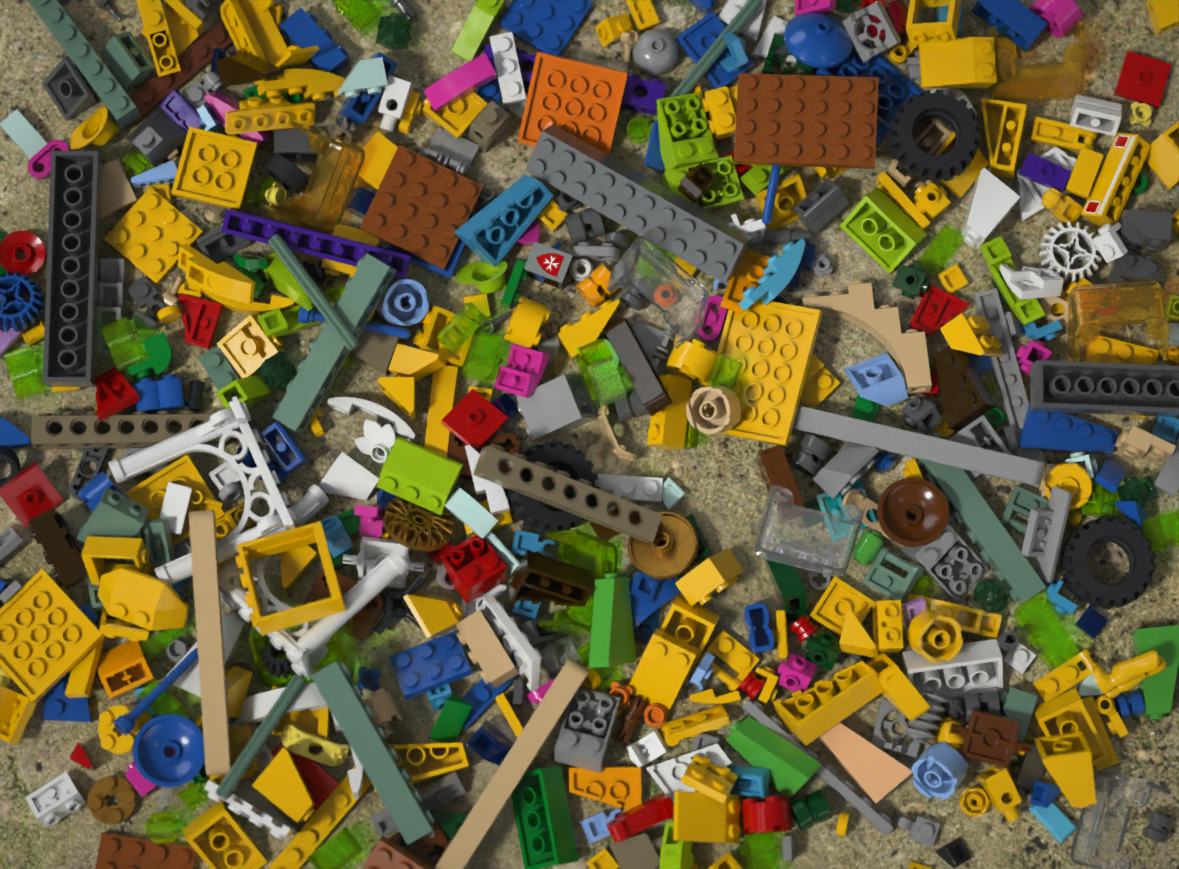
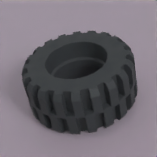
M936 89L935 93L925 90L919 96L914 94L909 98L908 102H903L894 116L888 139L889 147L892 148L891 156L893 159H897V166L900 170L905 168L908 171L907 176L911 178L914 175L920 177V182L926 183L927 180H932V184L940 183L943 179L946 182L953 180L955 175L959 176L965 171L966 167H969L979 148L978 144L981 139V133L978 131L980 129L979 120L974 118L976 113L973 108L968 109L966 107L967 101L963 98L958 101L955 99L956 94L950 92L949 95H944L943 90ZM927 118H936L946 122L953 129L956 136L954 148L944 155H931L922 151L913 139L915 125Z
M556 441L552 443L546 442L532 446L520 453L527 457L526 461L534 464L537 461L548 466H555L561 471L569 473L571 479L576 481L578 479L587 480L592 483L591 487L599 489V486H595V480H599L597 473L593 474L591 468L594 467L591 460L586 461L584 459L586 454L581 450L575 451V446L571 444L563 445L562 442ZM523 469L521 477L524 481L528 482L530 474L527 470ZM508 488L504 489L505 495H509V508H513L515 511L513 516L517 521L522 520L523 526L528 529L533 528L538 533L546 532L552 534L567 531L582 524L584 519L561 509L549 510L536 499ZM571 488L569 493V499H571L573 496V490ZM588 495L587 504L593 507L595 500L591 495Z
M1107 516L1096 520L1092 519L1078 528L1067 540V545L1063 548L1062 555L1064 556L1063 560H1061V568H1064V574L1062 575L1064 582L1068 581L1070 585L1068 589L1071 593L1075 592L1078 595V600L1082 603L1085 601L1090 603L1089 606L1102 607L1103 609L1123 607L1141 596L1153 580L1152 574L1156 569L1153 559L1156 556L1155 551L1150 549V545H1152L1150 539H1145L1142 535L1144 531L1140 527L1136 529L1133 527V522L1129 520L1121 521V517L1113 516L1112 518H1107ZM1102 541L1113 542L1126 553L1129 560V572L1120 583L1114 585L1103 584L1090 573L1087 566V555L1095 544Z

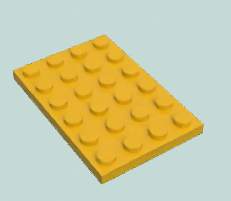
M760 299L749 306L743 314L728 310L717 351L721 354V357L708 387L725 386L731 388L740 401L741 419L731 430L718 434L788 447L823 314L821 310L773 301L764 305Z

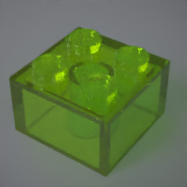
M602 338L576 348L578 357L575 358V362L579 371L582 372L584 377L582 378L586 391H589L592 400H597L602 407L627 396L613 355Z

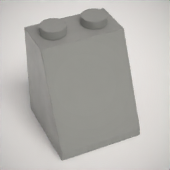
M563 374L536 387L529 398L516 397L518 410L524 416L527 423L526 431L533 440H544L598 419L597 411L582 375Z

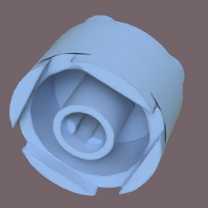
M392 278L375 309L387 323L400 326L416 324L425 317L429 308L426 289L419 282L412 279Z
M942 741L938 744H933L922 753L912 766L913 783L926 797L932 799L933 797L941 798L940 800H945L955 792L965 779L969 764L947 742Z

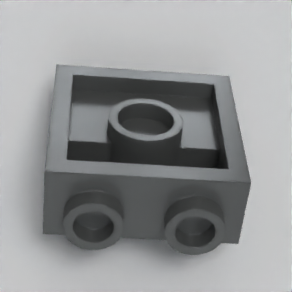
M1127 249L1128 252L1124 256L1112 261L1104 297L1149 311L1155 287L1159 280L1162 263H1158L1157 259L1152 256L1144 258L1136 256L1132 250Z

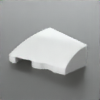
M1001 264L1000 271L1004 280L1019 299L1061 296L1064 279L1052 269L1023 266L1022 271H1015L1008 267V264Z
M341 452L318 487L324 493L367 501L376 490L379 478Z

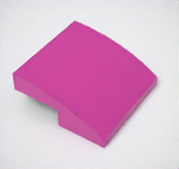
M512 344L507 365H499L494 388L529 398L543 376L550 354Z

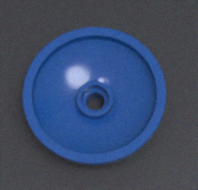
M806 12L796 15L788 22L784 31V42L789 52L800 62L812 67H836L847 60L852 50L853 43L845 26L836 18L825 13Z
M174 714L157 716L148 721L139 730L133 745L135 765L146 780L157 786L178 787L184 785L200 772L205 762L203 734L191 720L183 716ZM171 747L176 750L174 756L167 755V750Z

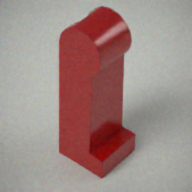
M662 792L617 816V818L608 822L606 826L615 843L621 842L659 822L673 819L674 805L670 796Z

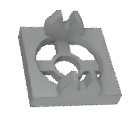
M880 0L855 12L848 19L842 21L863 63L901 42ZM869 14L876 16L881 22L879 24L872 22ZM862 18L865 28L864 32L859 35L857 25ZM870 25L876 26L878 30L876 37H872L869 34ZM883 29L886 31L884 43L882 39L880 40L881 30ZM867 38L873 40L876 48H868L862 41Z
M882 699L870 743L881 749L917 758L920 742L913 740L907 745L900 746V738L907 734L904 733L899 736L892 731V726L895 722H901L905 725L906 729L909 728L905 722L906 716L899 711L898 719L893 722L884 721L885 716L898 709L889 700ZM881 728L890 731V734L893 736L891 743L885 740Z

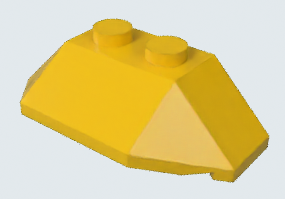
M125 566L101 575L98 597L108 615L151 631L178 629L186 626L189 605L181 600L180 596L167 582Z

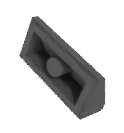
M1034 740L1029 741V744H1032L1030 754L1025 752L1014 780L1015 786L1032 792L1035 780L1041 781L1046 768Z

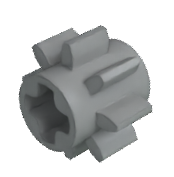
M347 117L334 118L333 125H328L329 140H335L338 146L350 145L351 138L357 137L355 122L350 123Z

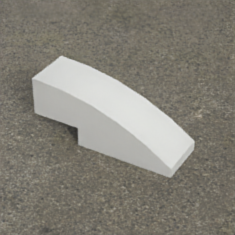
M470 445L465 446L476 495L486 493L492 515L509 512L510 508L502 486L473 475L480 454Z

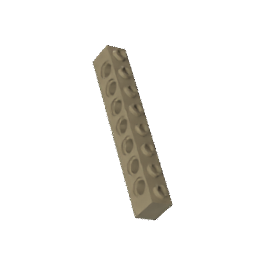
M143 411L133 412V415H123L122 412H118L101 422L98 420L96 412H87L85 415L64 412L61 416H52L51 413L43 412L38 413V416H31V445L33 449L145 448L189 430L197 424L209 421L210 416L218 411H205L204 414H195L193 411H182L181 414L159 411L157 415H147V412ZM174 424L182 426L181 431L178 433H172L169 429ZM83 425L87 427L83 434L74 433L77 426ZM103 425L111 427L110 431L106 434L98 432V429ZM126 425L134 426L133 432L129 434L123 433L122 429ZM149 425L158 426V430L155 433L150 434L146 432V428ZM54 426H61L63 428L61 433L57 435L51 434L50 431ZM222 436L204 444L219 447Z
M491 444V447L482 448L473 475L645 543L654 541L662 518V514L657 513L655 507L646 504L639 506L634 504V499L627 496H621V498L614 496L613 491L607 488L600 487V489L591 487L592 483L587 480L578 479L576 481L571 479L570 474L567 472L548 470V465L537 461L533 464L526 461V456L518 453L508 454L504 452L505 448ZM501 461H505L508 465L506 473H503L499 468ZM523 469L527 470L530 474L528 482L524 481L521 477ZM545 478L551 481L550 490L545 489L543 486ZM567 486L573 490L571 499L565 495ZM588 495H591L595 500L593 507L587 504ZM610 504L616 507V514L614 516L608 511ZM632 512L637 515L638 520L636 524L630 521V514Z

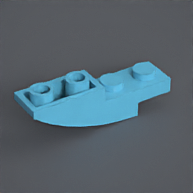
M803 238L797 243L790 241L782 248L784 253L781 256L776 253L766 261L769 266L762 271L765 275L757 281L760 286L755 288L752 285L742 294L745 298L738 303L744 311L758 299L764 305L768 304L787 286L800 264L805 246Z

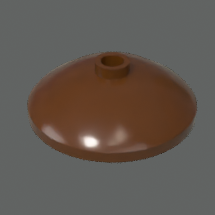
M905 478L892 483L883 492L878 503L877 517L883 532L892 541L907 547H921L934 542L944 532L949 519V506L944 494L931 482L920 478ZM912 514L916 519L909 520L907 516Z

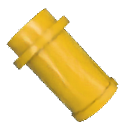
M40 321L38 326L22 333L29 347L44 338L45 321Z

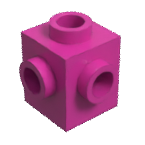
M1031 340L1026 345L1022 343L1016 353V356L1019 357L1017 362L1021 366L1019 369L1030 375V364L1033 362L1028 360V356L1030 354L1034 355L1036 358L1035 362L1038 360L1051 361L1049 356L1052 351L1047 349L1048 346L1038 340Z
M791 653L788 660H782L777 673L781 675L777 684L794 692L798 690L804 692L812 679L817 665Z

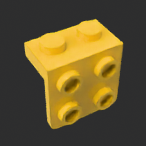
M163 0L165 3L163 9L178 57L205 32L203 20L194 11L191 12L185 7L184 0ZM143 28L142 34L147 39L145 28Z
M338 224L333 231V235L375 246L379 245L380 239L359 229ZM324 258L321 265L322 268L327 269L326 274L337 277L342 273L349 275L350 278L357 271L356 266Z
M1 685L0 738L17 746L19 740L24 735L29 719L35 712L37 702L34 703L28 697Z

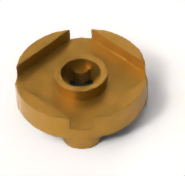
M106 776L98 780L91 787L88 794L87 806L91 814L98 821L105 824H118L126 821L134 813L137 805L133 786L127 780L117 776ZM113 794H116V800L118 801V804H112L109 807L107 805V796H112Z

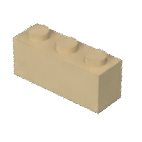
M480 609L455 624L459 630L456 633L458 639L463 646L467 644L471 650L468 652L470 659L474 665L479 663L483 669L479 673L486 685L491 683L496 689L519 674Z

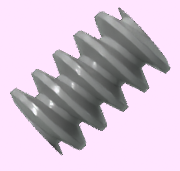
M920 693L930 706V709L916 718L917 720L912 722L909 720L908 724L913 729L907 728L905 733L917 742L932 746L927 741V738H935V735L930 730L939 729L934 720L942 721V717L937 712H945L946 709L941 705V702L949 703V701L932 693Z

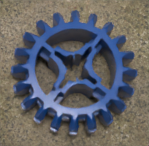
M6 271L5 277L0 275V329L3 327L7 333L10 328H13L17 333L20 326L26 330L27 323L34 325V317L40 318L41 313L39 310L44 308V296L41 293V287L36 285V281L33 278L29 279L26 273L19 277V272L17 271L13 276H10L8 271ZM23 292L30 296L29 303L23 299Z

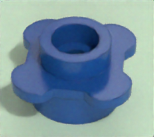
M360 667L358 669L359 681L357 682L360 689H370L372 692L377 691L380 687L378 679L381 676V671L377 668L371 670L366 669V667ZM367 677L371 678L369 682L366 680Z

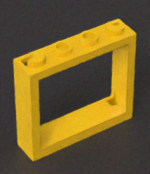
M321 521L237 544L239 555L235 556L238 569L243 568L244 571L243 574H240L243 588L248 587L249 593L245 594L248 608L253 607L254 613H250L253 627L258 626L261 635L346 611ZM317 542L331 597L264 616L250 561Z

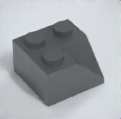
M1125 209L1118 219L1122 227L1116 233L1126 249L1132 251L1145 249L1147 253H1159L1171 241L1172 212Z

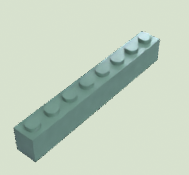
M27 0L121 129L141 117L135 104L57 0Z
M368 253L358 261L357 271L353 277L348 279L345 284L346 290L342 297L338 298L333 305L357 339L397 271ZM326 320L321 326L322 332L319 337L311 343L307 358L303 359L299 364V372L295 379L288 383L284 398L274 408L275 413L272 418L295 432L304 433L351 351L346 348Z
M937 432L931 435L932 437L941 438ZM915 458L918 467L922 466L926 472L924 475L926 480L937 486L944 494L948 505L954 512L952 513L954 520L958 525L962 524L967 530L965 534L968 540L973 545L976 543L981 550L979 554L986 564H991L995 570L993 575L1000 584L1004 583L1008 588L1007 595L1011 601L1022 605L1045 589V584L1026 557L1021 554V550L965 471L960 468Z
M337 659L314 672L311 677L408 845L433 831L435 827L433 823L436 822L429 809L425 811L421 804L424 801L421 793L417 788L413 790L409 783L412 780L410 774L405 767L401 769L397 762L399 759L398 753L393 746L389 748L385 741L387 734L381 725L377 727L373 720L375 713L369 704L365 705L361 699L363 696L362 690L357 683L353 684L349 678L351 672L345 662L341 663Z

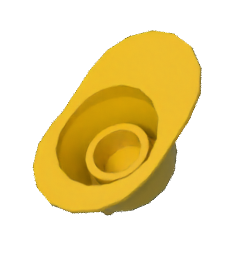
M106 107L99 108L74 130L69 139L70 149L74 151L79 150L89 143L104 146L119 131V126L108 116Z

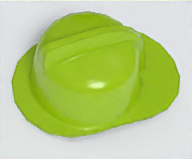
M503 260L496 267L485 261L471 262L459 268L455 278L461 284H474L484 294L506 290L505 271L508 268V264Z

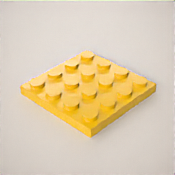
M42 568L0 609V666L29 699L36 703L95 647L105 635L99 633L97 626L49 573Z

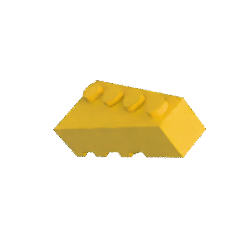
M860 661L835 673L834 678L830 680H819L814 683L815 687L804 692L798 690L792 693L793 697L783 702L781 699L776 700L773 704L781 722L805 745H808L877 697L883 690L876 673L867 664Z
M463 743L388 745L389 748L393 746L398 753L399 759L397 762L401 769L405 767L412 779L409 781L410 784L469 768Z

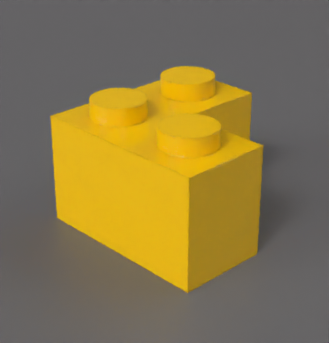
M727 548L707 558L675 584L690 606L700 603L702 606L713 598L711 594L717 590L720 593L727 587L729 588L740 580L738 576L744 572V569L730 549Z

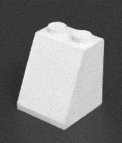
M985 168L980 171L974 183L961 232L964 242L970 247L975 246L978 249L1010 213L1020 198L1018 194Z

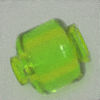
M171 811L154 812L150 815L149 819L145 820L146 837L150 838L154 844L172 843L176 840L177 834H181V820L176 819L175 814Z

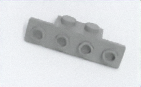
M1058 486L1052 487L1048 508L1031 509L1021 552L1022 555L1027 557H1037L1034 570L1040 579L1047 583H1052L1072 498V492Z

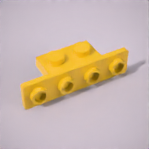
M282 95L275 98L249 97L248 100L239 101V110L226 111L225 132L228 135L315 124V104L313 102L291 104Z

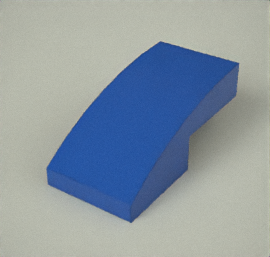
M1107 456L1094 481L1114 493L1123 480L1127 468Z

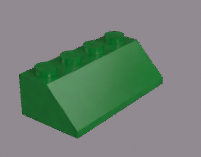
M561 766L525 772L511 794L524 868L543 869L579 861Z

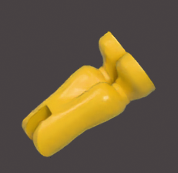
M1151 650L1116 663L1110 674L1098 665L1092 668V673L1102 693L1106 694L1109 699H1113L1120 695L1121 692L1133 689L1144 679L1163 671L1167 663L1158 652Z

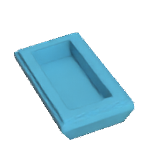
M1054 801L1048 808L1033 804L1028 808L1060 844L1078 829L1076 824Z

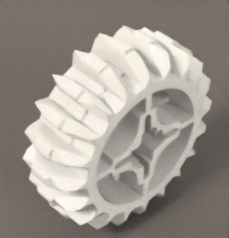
M1067 221L1065 227L1059 223L1057 230L1053 227L1050 228V235L1045 234L1043 237L1045 242H1041L1039 246L1044 250L1039 253V257L1046 258L1041 262V265H1049L1047 269H1052L1064 279L1063 283L1066 282L1067 278H1069L1070 283L1072 281L1076 282V277L1078 280L1083 277L1085 278V276L1090 278L1093 275L1092 271H1097L1099 268L1096 263L1102 261V258L1098 256L1101 253L1092 240L1096 233L1091 232L1088 234V226H1085L1083 230L1079 229V222H1076L1074 227H1072L1070 221ZM1071 236L1067 244H1054L1061 237ZM1079 240L1085 244L1087 250L1079 246ZM1072 246V253H1073L1074 255H1073V257L1069 260L1070 256H1069L1068 249ZM1053 252L1062 259L1063 266L1056 261ZM1075 261H1088L1082 268L1071 269Z

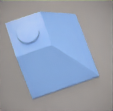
M887 352L844 369L846 376L862 398L886 407L908 399L903 375Z

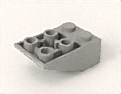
M948 523L944 532L934 542L921 547L905 546L902 549L905 555L914 564L922 566L924 568L923 573L956 603L988 570L987 566Z
M579 687L568 705L555 746V761L601 773L620 698Z

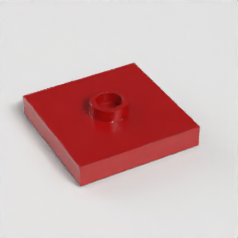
M1127 50L1113 95L1138 103L1150 104L1158 109L1171 64Z
M472 389L441 420V424L478 452L508 421V417Z
M36 462L0 488L1 498L25 528L30 525L28 520L55 507L64 500Z

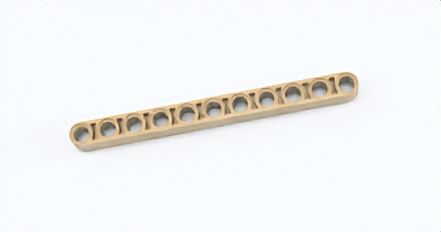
M214 510L189 512L205 767L207 776L227 774L232 768L216 518Z
M571 658L567 660L434 869L465 868L590 670Z

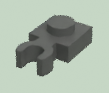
M145 275L126 288V291L140 309L147 305V312L153 319L156 318L153 308L159 306L161 309L165 307L161 301L155 300L159 293Z

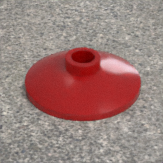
M15 231L8 234L1 241L0 264L10 274L14 275L17 271L19 272V277L25 273L27 276L36 273L44 264L46 257L45 247L41 239L35 234L28 231ZM24 252L27 256L25 259H19L18 254Z

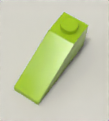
M477 0L451 52L468 62L473 60L504 11L506 0Z
M276 252L264 256L267 259V269H263L266 279H272L276 289L307 311L312 310L308 295Z

